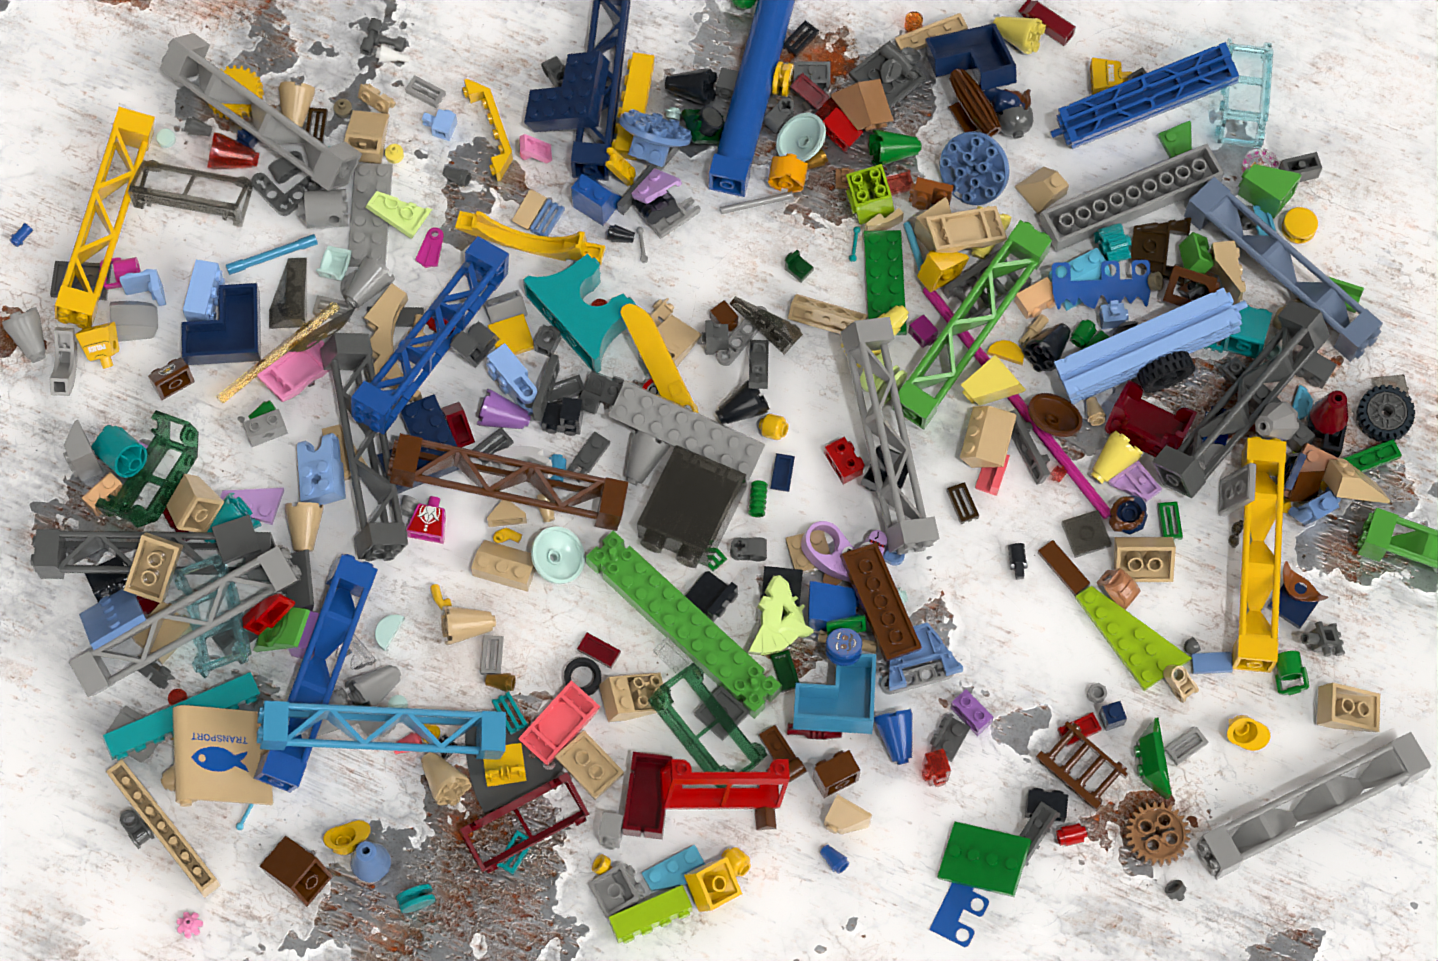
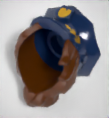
M1138 496L1119 498L1110 510L1109 524L1112 530L1129 535L1142 530L1148 517L1146 503Z

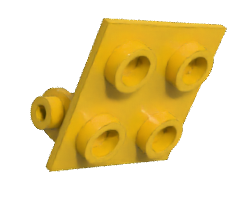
M521 743L505 745V752L500 760L483 759L487 787L527 781Z

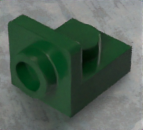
M799 250L789 253L784 260L785 270L801 283L814 270V267L800 256Z

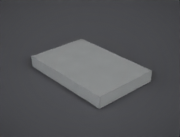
M1249 463L1220 480L1219 516L1225 517L1255 500L1256 464Z

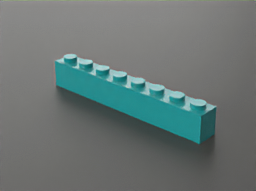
M250 672L104 734L102 739L111 760L117 759V761L127 758L130 752H141L147 749L146 745L153 742L155 745L160 744L166 740L165 737L173 735L174 707L188 705L238 710L239 706L244 703L250 705L258 701L257 698L260 696V691Z

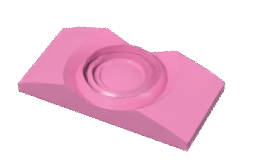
M321 340L305 351L288 352L257 374V378L282 402L299 395L307 385L330 371L323 369L320 349L325 343ZM317 341L312 342V343L309 344L307 347L313 345V344L316 343Z

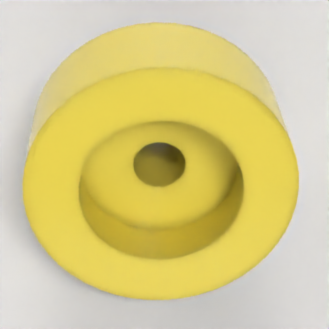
M398 144L389 145L385 149L387 161L393 164L401 162L404 158L403 148Z

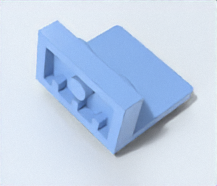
M146 269L135 274L127 273L119 277L126 295L149 291L152 294L153 300H157L159 306L166 305L163 284L156 269Z

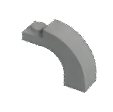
M55 327V363L49 378L51 395L70 396L77 369L74 328Z

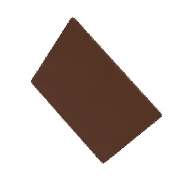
M1325 471L1300 472L1290 502L1309 501L1316 497Z

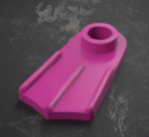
M434 227L428 230L415 258V261L424 268L438 266L444 238L443 231L440 228ZM438 233V236L433 237L432 234Z

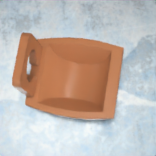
M1121 568L1118 570H1107L1097 581V585L1104 586L1112 600L1125 610L1141 592L1136 582ZM1109 575H1111V578H1110V579H1107L1106 581H1104L1106 577H1108Z

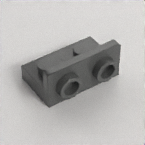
M951 713L948 718H943L939 725L942 728L940 733H935L930 742L932 745L931 752L950 762L953 761L971 728L953 718L954 715Z

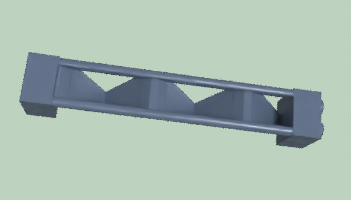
M1213 177L1189 200L1184 217L1191 218V223L1196 228L1201 230L1211 221L1308 307L1316 308L1322 312L1324 321L1340 334L1334 348L1348 361L1351 362L1355 357L1359 359L1364 354V349L1367 346L1371 347L1377 341V337L1382 332L1380 328L1383 322L1368 309H1364L1235 197L1217 178ZM1238 209L1268 235H1244ZM1291 255L1322 282H1297ZM1345 302L1359 313L1351 323L1349 322Z

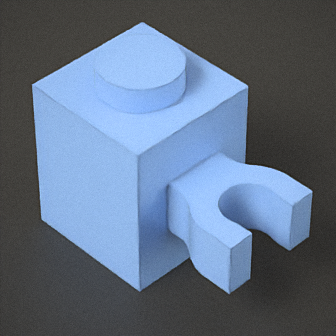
M439 109L436 117L425 112L422 117L423 125L431 127L432 136L450 141L457 125L456 114L450 110Z
M1118 300L1110 301V304L1101 305L1099 316L1102 330L1118 328L1120 324L1129 319L1128 310L1124 308V303H1119Z

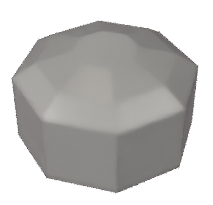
M1100 683L1092 684L1087 692L1089 700L1095 704L1103 702L1108 694L1106 687Z

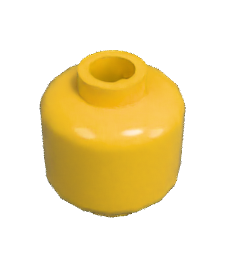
M770 413L759 422V429H761V434L765 438L780 440L788 432L789 425L783 416Z
M738 847L726 849L721 855V858L728 857L735 877L744 876L751 867L750 857Z

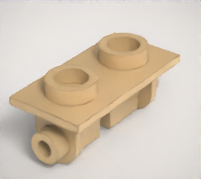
M360 84L358 98L386 114H388L389 108L395 106L396 102L393 98L384 93L380 96L381 91L371 84Z
M669 298L659 299L652 306L654 310L651 313L647 312L653 318L657 327L661 324L657 319L658 317L665 321L673 313L674 306L671 303H666Z

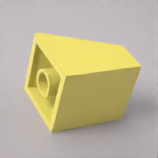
M996 355L961 384L964 388L962 393L972 404L976 402L979 406L1023 393L1026 390Z

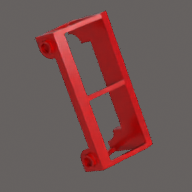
M671 759L660 770L662 810L760 809L763 807L779 809L790 780L789 760H774L769 768L766 769V772H692V767L688 761L684 759ZM783 784L779 794V785ZM682 785H726V788H682ZM731 785H757V788H731Z

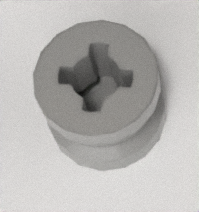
M403 495L401 499L402 504L400 505L401 514L412 518L417 505L421 503L411 496Z

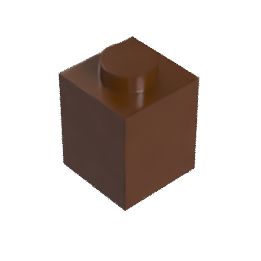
M725 300L710 310V319L716 324H728L729 332L738 326V315Z

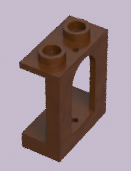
M1175 264L1163 301L1178 306L1194 301L1173 294L1179 276L1206 285L1210 293H1215L1219 289L1220 282H1217L1218 277L1206 275Z

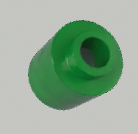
M1088 319L1086 321L1081 320L1071 333L1070 341L1079 348L1087 345L1097 332L1096 325Z

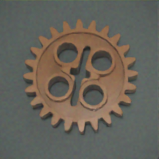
M1156 802L1153 803L1152 807L1146 803L1145 810L1142 807H1138V813H1132L1134 819L1129 818L1127 821L1131 826H1126L1125 828L1126 831L1130 832L1126 834L1125 838L1131 839L1127 846L1134 847L1131 853H1138L1137 860L1144 857V864L1150 860L1152 867L1156 862L1159 863L1160 867L1163 866L1164 861L1168 866L1171 864V859L1177 862V855L1181 857L1184 855L1183 850H1187L1189 847L1185 843H1189L1191 838L1186 836L1190 834L1191 830L1185 829L1189 823L1182 822L1185 816L1177 815L1179 809L1174 812L1171 811L1172 805L1165 808L1164 802H1162L1160 807L1157 806ZM1159 819H1166L1168 821V825H1161L1159 823ZM1140 825H1147L1150 831H1142ZM1170 828H1174V831L1165 832ZM1155 831H1157L1158 834L1162 833L1160 838L1158 835L1153 836ZM1150 837L1147 840H1141V838ZM1166 837H1173L1176 843L1169 844L1166 841ZM1154 843L1157 846V850H1150L1147 844Z

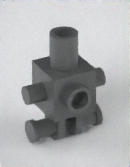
M1319 621L1315 623L1316 628L1314 630L1304 632L1301 635L1302 643L1310 644L1312 652H1323L1324 657L1332 655L1331 649L1335 648L1336 656L1345 654L1342 647L1344 642L1339 639L1342 635L1337 630V623L1323 626V622Z

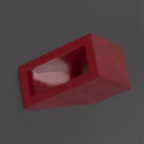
M460 402L441 408L457 447L462 448L475 443L465 411Z

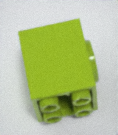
M882 164L846 174L849 186L846 189L852 213L857 215L859 225L867 223L879 213L886 218L894 212L892 195Z

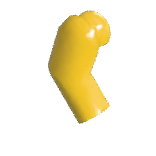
M503 528L493 535V540L496 543H503L507 540L519 543L522 538V534L509 528Z
M438 584L431 585L432 598L442 610L443 606H452L449 598L443 600L440 586Z

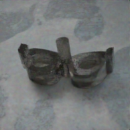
M1243 520L1235 522L1231 528L1234 535L1229 537L1228 543L1232 548H1236L1239 545V534L1243 530Z

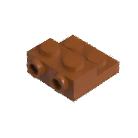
M917 177L916 183L911 185L908 202H911L912 206L919 210H928L931 204L935 205L946 197L950 206L954 185Z

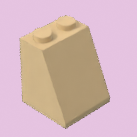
M946 197L916 217L914 234L929 252L935 250L925 218L951 213Z
M184 474L166 506L179 530L207 532L224 501L199 476Z

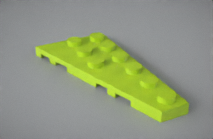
M1093 586L1075 597L1143 691L1164 679L1163 672L1168 665L1184 666L1192 660L1189 655Z

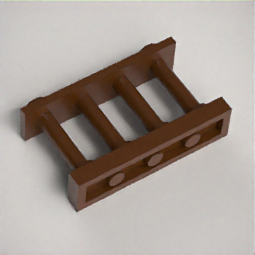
M1067 721L1065 723V727L1068 729L1066 734L1050 752L1043 753L1040 751L1036 759L1097 811L1102 806L1100 797L1117 777L1121 775L1124 779L1127 778V768L1119 761L1115 763L1081 733L1082 729L1076 723L1070 724ZM1075 735L1083 744L1065 765L1059 767L1054 762L1056 760L1055 757ZM1091 749L1098 755V758L1079 779L1076 778L1074 780L1069 775L1071 773L1070 770ZM1106 762L1114 770L1094 792L1089 793L1084 788L1086 786L1085 783Z

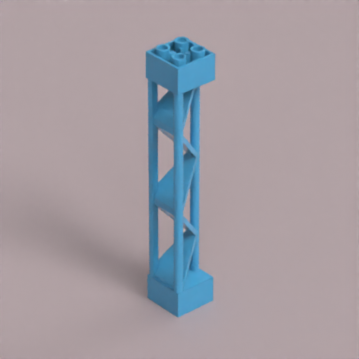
M264 701L263 707H259L257 723H260L261 726H259L257 731L256 743H260V749L284 750L286 746L476 754V759L500 760L505 752L506 712ZM288 718L308 719L288 735ZM326 719L354 741L300 739L296 737L320 720ZM346 720L386 723L364 740ZM403 723L430 744L372 741L396 724ZM423 724L457 725L462 727L443 743H440ZM476 726V746L449 745Z

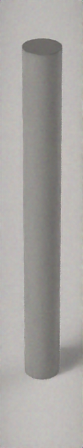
M790 191L720 207L721 214L793 199V192Z

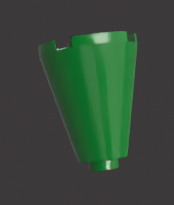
M873 130L874 135L869 137V155H873L874 160H871L874 166L880 164L883 166L916 156L922 149L921 141L914 136Z

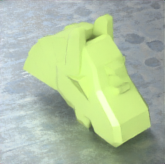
M780 575L772 577L765 590V594L768 597L763 596L757 606L762 611L760 616L761 627L747 652L748 654L769 655L779 653L786 647H789L798 637H808L814 632L812 628L805 625L802 613L805 605L802 604L800 607L795 605L794 602L798 598L797 596L792 598L789 583Z

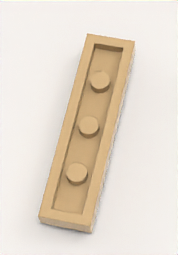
M961 13L898 36L894 39V42L900 51L905 47L919 50L926 47L925 38L966 30L968 26Z

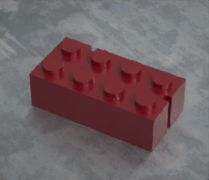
M633 752L622 828L623 835L641 837V833H644L645 838L663 840L666 810H662L660 770L673 759V756Z

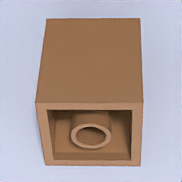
M880 79L858 82L831 94L833 100L857 130L865 129L866 132L876 128L880 130L888 127L887 123L893 121Z

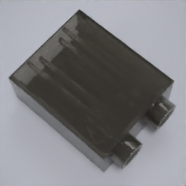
M676 445L637 522L638 537L641 538L640 544L654 553H661L663 548L677 554L675 559L687 567L696 568L698 563L708 567L747 489L746 474Z

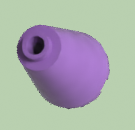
M487 389L486 393L489 396L486 395V398L484 397L478 416L481 421H477L476 425L512 429L528 427L531 416L528 415L529 411L495 391Z

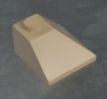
M1043 166L1017 184L1015 189L1035 212L1039 214L1067 195L1069 184L1058 171Z
M837 794L824 820V825L828 831L842 835L869 828L872 814Z

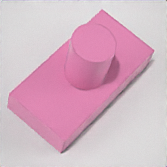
M526 134L519 136L520 157L523 160L532 157L544 163L552 161L551 144Z

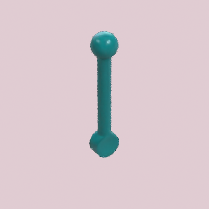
M858 226L853 229L855 234L852 255L849 256L851 262L857 260L855 253L858 233L861 231Z

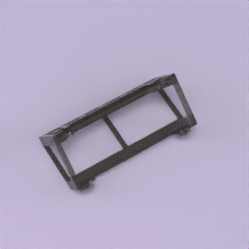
M143 160L130 183L128 193L134 208L144 209L145 204L151 207L152 203L219 215L222 216L223 220L227 221V218L233 220V226L242 227L253 186L251 180L243 176L233 177L161 164L155 160ZM164 170L192 176L183 194L144 187L148 172ZM143 171L140 186H135L141 172ZM196 177L230 182L243 188L235 204L187 195ZM246 190H247V195H246L245 202H244V206H243L242 213H241V210H240V206H239V205H240V203H241V201H242V199H243V197H244V195H245V193H246Z

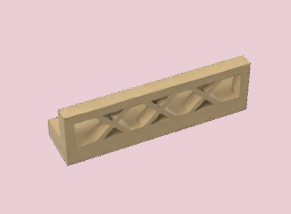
M796 294L791 303L788 319L841 334V331L856 320H865L868 315Z

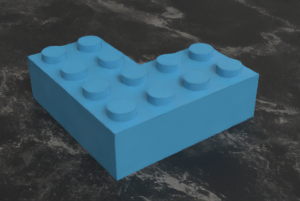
M862 653L860 659L852 665H836L835 685L796 683L793 729L872 734L876 654Z

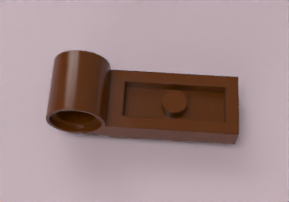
M776 725L758 735L773 760H789V782L807 772L804 764L796 757Z

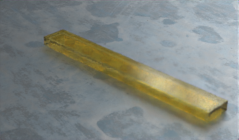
M335 302L330 303L216 396L217 400L221 403L228 401L255 379L257 374L277 361L340 310L338 304Z

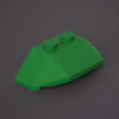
M1158 717L1154 718L1138 739L1136 746H1134V755L1139 760L1137 773L1139 777H1142V783L1164 799H1169L1172 791Z

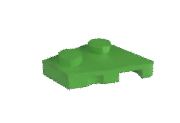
M1191 121L1158 134V138L1169 158L1192 150Z

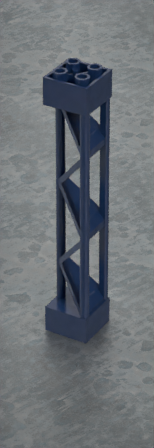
M593 0L587 52L600 51L603 54L616 46L613 74L608 70L607 89L604 93L601 110L603 111L608 108L605 137L596 127L586 128L595 143L583 142L584 128L577 129L571 156L572 178H579L581 174H585L596 180L609 181L610 170L605 166V163L609 161L610 156L606 153L608 147L612 148V141L614 139L631 0ZM601 4L615 26L595 47ZM615 6H621V12Z

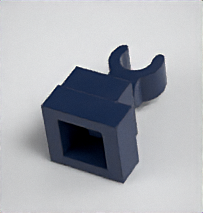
M242 128L241 131H237L235 144L247 153H250L260 140Z

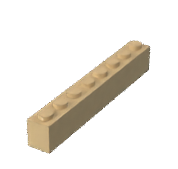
M120 760L108 769L106 773L202 896L205 898L221 885L125 762Z

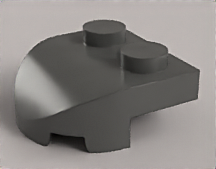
M794 61V81L803 73L824 92L828 90L831 81L830 62Z

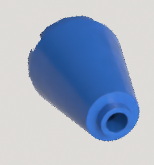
M907 709L875 716L874 723L892 761H897V765L909 763V759L912 758V710Z

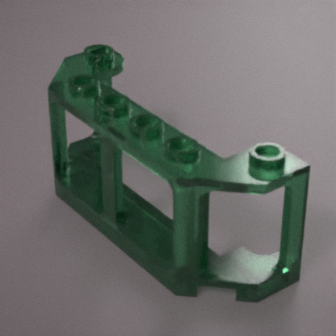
M157 410L151 417L152 420L157 421V428L151 429L155 436L146 449L148 455L144 467L134 476L127 478L116 497L109 494L108 498L110 501L99 498L95 504L104 515L108 517L115 515L126 519L137 528L158 521L184 474L189 472L198 458L199 432L188 421ZM170 421L183 425L180 432L182 443L170 439ZM172 449L182 453L166 479L153 475L168 450ZM147 483L160 486L147 509L141 505L133 506Z

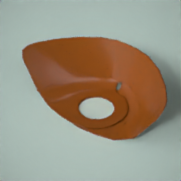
M1288 561L1284 563L1283 581L1288 595L1293 600L1317 602L1329 598L1328 596L1321 595L1307 579L1294 572L1290 568ZM1297 583H1304L1306 585L1307 591L1304 594H1299L1295 591Z

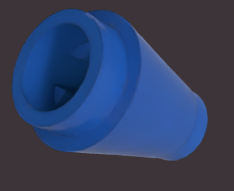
M826 845L821 849L820 854H822L833 872L840 874L848 867L849 861L847 857L833 847Z

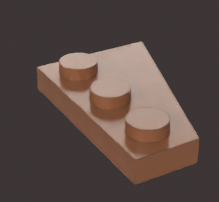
M1305 443L1301 453L1307 455L1300 472L1326 471L1329 459L1337 460L1338 458ZM1295 484L1291 491H1284L1285 497L1291 499Z

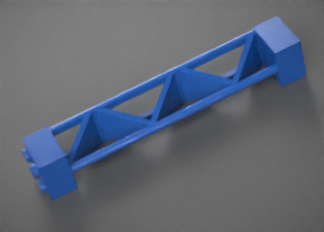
M342 554L333 562L325 583L329 585V589L287 702L329 704L366 599L378 571L377 568L373 567V564L366 561H357L354 556L349 554ZM351 594L359 597L356 609ZM342 644L330 677L325 660ZM314 648H315L314 657L311 659L312 653H313ZM290 718L288 735L308 719ZM322 720L313 725L308 739H316ZM300 734L296 738L302 739V735ZM286 746L284 750H269L261 756L253 779L291 793L301 783L313 747Z

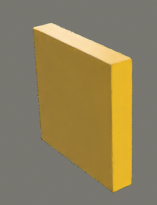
M524 314L488 325V329L499 338V341L494 345L496 349L504 343L514 355L534 349V341Z

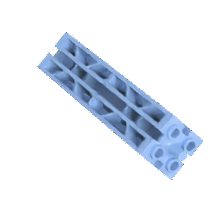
M1221 288L1215 293L1205 295L1068 355L1064 359L1055 361L1057 373L1071 403L1074 405L1080 400H1085L1136 378L1138 372L1143 367L1153 363L1155 359H1160L1162 356L1165 357L1167 354L1179 351H1187L1191 354L1223 340L1231 334L1234 335L1241 332L1242 318L1239 311L1248 307L1246 301L1244 300L1233 305L1234 301L1230 292L1226 293L1225 289Z

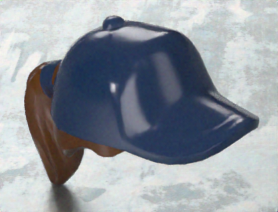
M998 88L983 91L992 104L995 113L1003 115V110L1023 106L1024 110H1028V107L1031 106L1030 89L1025 90L1023 94L1019 91L1001 90Z

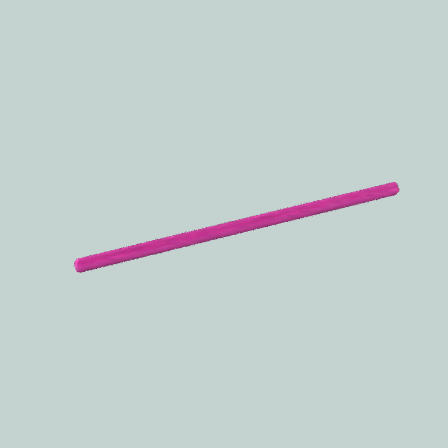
M924 287L923 293L948 323L954 313L936 290L929 292ZM968 331L957 334L969 350L975 339ZM981 347L974 354V357L981 366L990 360ZM1016 394L1007 397L1024 420L1031 422L1032 430L1103 519L1110 517L1111 509L1052 435L1042 431L1032 421L1028 412V405L1020 395Z

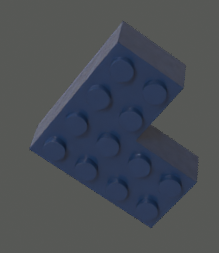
M995 23L925 38L926 57L936 77L951 74L953 70L959 68L965 69V71L971 69L981 90H989L1017 83L1016 64Z
M600 51L567 54L562 87L530 90L524 123L534 133L599 127L610 61Z
M257 283L219 285L220 320L182 322V358L187 365L261 361L260 291Z
M435 394L406 405L400 412L409 435L420 437L424 440L457 446ZM421 447L420 451L442 456L443 454L447 453L444 451H439L425 447ZM380 453L377 455L378 460L385 475V478L387 479L383 453ZM419 459L417 470L431 461ZM452 466L426 476L439 478L457 471L459 468ZM414 481L413 488L424 483ZM396 485L398 494L412 489Z

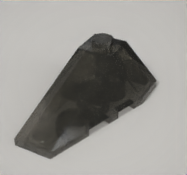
M307 257L288 258L269 309V329L307 327Z
M735 296L729 303L784 355L803 335L797 325L791 324L789 321Z

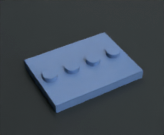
M124 588L111 596L103 597L99 603L79 614L90 645L94 650L146 620L137 596L124 591Z

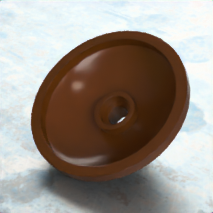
M1041 393L1035 395L1029 402V415L1035 425L1042 431L1057 437H1070L1080 431L1083 424L1082 416L1079 410L1067 399L1051 393Z

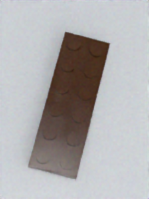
M877 542L842 553L840 556L884 661L887 662L921 650L922 646Z

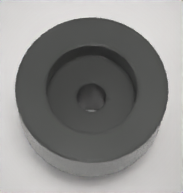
M1181 880L1172 881L1166 886L1165 893L1169 899L1182 901L1185 898L1183 894L1186 892V886Z

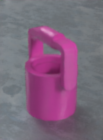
M119 257L112 258L110 264H113L117 282L107 284L106 276L103 287L106 290L122 287L119 279L120 276H124L127 273H140L141 270L137 257L122 260ZM103 260L100 262L99 273H100V270H101V266H102Z

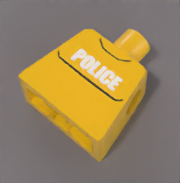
M1092 58L1090 63L1091 95L1129 81L1127 76L1132 71L1122 72L1120 61Z
M115 321L85 328L75 334L89 361L100 359L103 369L113 366L111 356L120 350Z

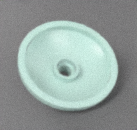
M801 113L788 120L781 128L777 137L776 149L779 156H786L789 153L795 154L797 159L803 162L812 158L820 150L825 140L826 128L824 122L813 113Z
M557 526L549 527L541 531L532 543L531 558L533 565L539 575L545 580L554 584H566L576 579L583 570L585 563L584 549L578 537L570 530Z

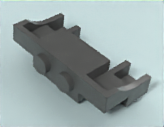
M591 371L586 387L580 396L583 410L596 414L601 401L614 406L624 384V379L617 376L611 378L596 371ZM631 426L629 427L630 429H633V430H636V431H640V430H638V429H636V428H633V427H631Z

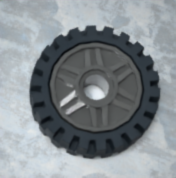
M1380 385V387L1375 386L1364 394L1359 402L1356 418L1359 421V427L1363 428L1362 432L1364 434L1367 433L1370 439L1373 437L1377 442L1383 440V443L1393 439L1395 441L1396 439H1401L1410 430L1415 419L1414 403H1411V397H1407V393L1404 390L1401 392L1399 387L1393 388V385H1388L1387 387ZM1381 411H1387L1390 416H1384Z

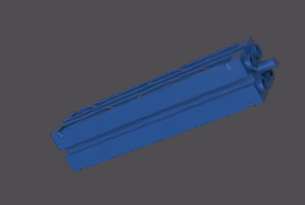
M1224 42L1216 47H1211L1071 103L1069 106L1059 108V114L1056 116L1060 128L1052 130L1050 133L1052 138L1064 134L1063 137L1067 146L1071 145V148L1075 149L1080 145H1085L1223 90L1228 86L1238 84L1239 73L1231 58L1228 46Z

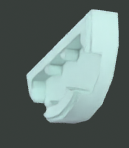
M389 615L377 624L375 638L379 647L386 651L403 623L404 616Z

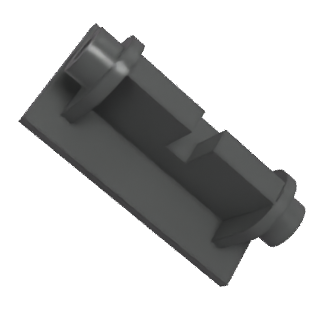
M157 660L137 670L146 678L152 673L153 675L149 680L158 688L165 689L169 684L167 681L175 679L167 667L156 663Z

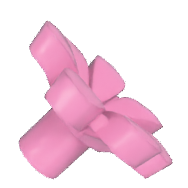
M189 912L183 913L184 918L177 919V924L180 925L177 928V932L179 934L185 932V938H191L192 933L199 935L200 930L198 927L203 926V921L197 920L199 914L194 912L190 916Z

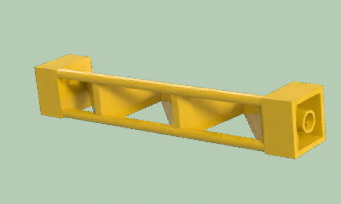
M118 107L109 140L55 303V319L61 323L76 324L77 327L82 329L93 326L98 310V301L145 153L149 149L154 134V116ZM125 145L139 149L134 166ZM115 150H117L129 172L106 181ZM128 182L113 229L102 200ZM95 213H97L109 235L85 245ZM108 245L94 292H92L81 264ZM75 275L84 291L72 288Z
M1251 437L1247 439L1241 453V468L1249 463L1256 464L1255 500L1244 506L1238 638L1232 648L1233 669L1271 673L1278 661L1286 441H1281L1277 438L1266 440L1261 437ZM1270 476L1277 477V485ZM1275 521L1273 554L1264 540ZM1273 589L1270 625L1261 610Z

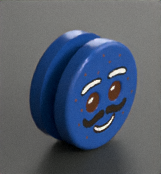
M849 628L833 630L826 639L825 652L827 658L839 666H849L856 663L862 654L863 643L860 635Z

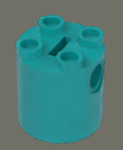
M106 425L91 446L95 455L120 477L134 476L144 467L147 461L148 454L146 448L119 426Z

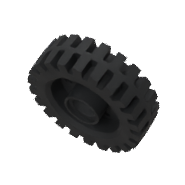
M1179 351L1167 354L1165 357L1162 356L1158 360L1155 359L1153 363L1143 367L1138 372L1137 377L1146 393H1155L1170 386H1175L1176 383H1181L1183 379H1187L1192 375L1196 368L1187 351Z

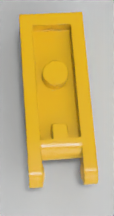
M608 147L606 153L610 156V159L606 161L605 166L626 186L633 185L636 176L635 168L614 148Z

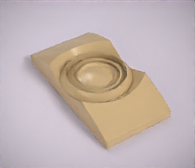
M997 206L925 218L935 252L955 253L971 247L985 248L1007 240Z

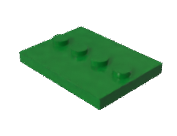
M955 821L937 878L951 883L1015 897L1031 840Z

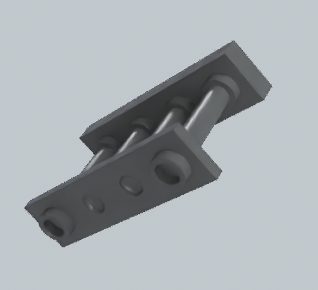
M999 250L948 283L944 288V295L948 299L952 296L957 297L962 303L966 298L962 292L963 289L967 286L974 287ZM1015 272L1007 274L1014 283L1019 279ZM1030 277L1026 280V282L1021 287L1019 292L1030 287L1032 281ZM995 278L993 279V285L1001 294L995 300L997 310L1009 291ZM983 291L980 298L987 306L979 311L973 306L969 311L972 315L970 318L991 314L988 295L985 291Z

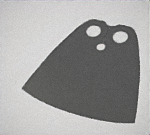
M509 722L511 728H515L513 722ZM528 724L527 727L512 735L506 729L505 745L522 744L527 781L487 787L484 760L476 759V754H466L473 789L484 813L511 803L541 787L562 770L563 766L556 759H554L555 767L552 770H546L543 767V762L537 756L534 759L529 757L532 751L518 738L531 724ZM476 726L465 733V746H476Z

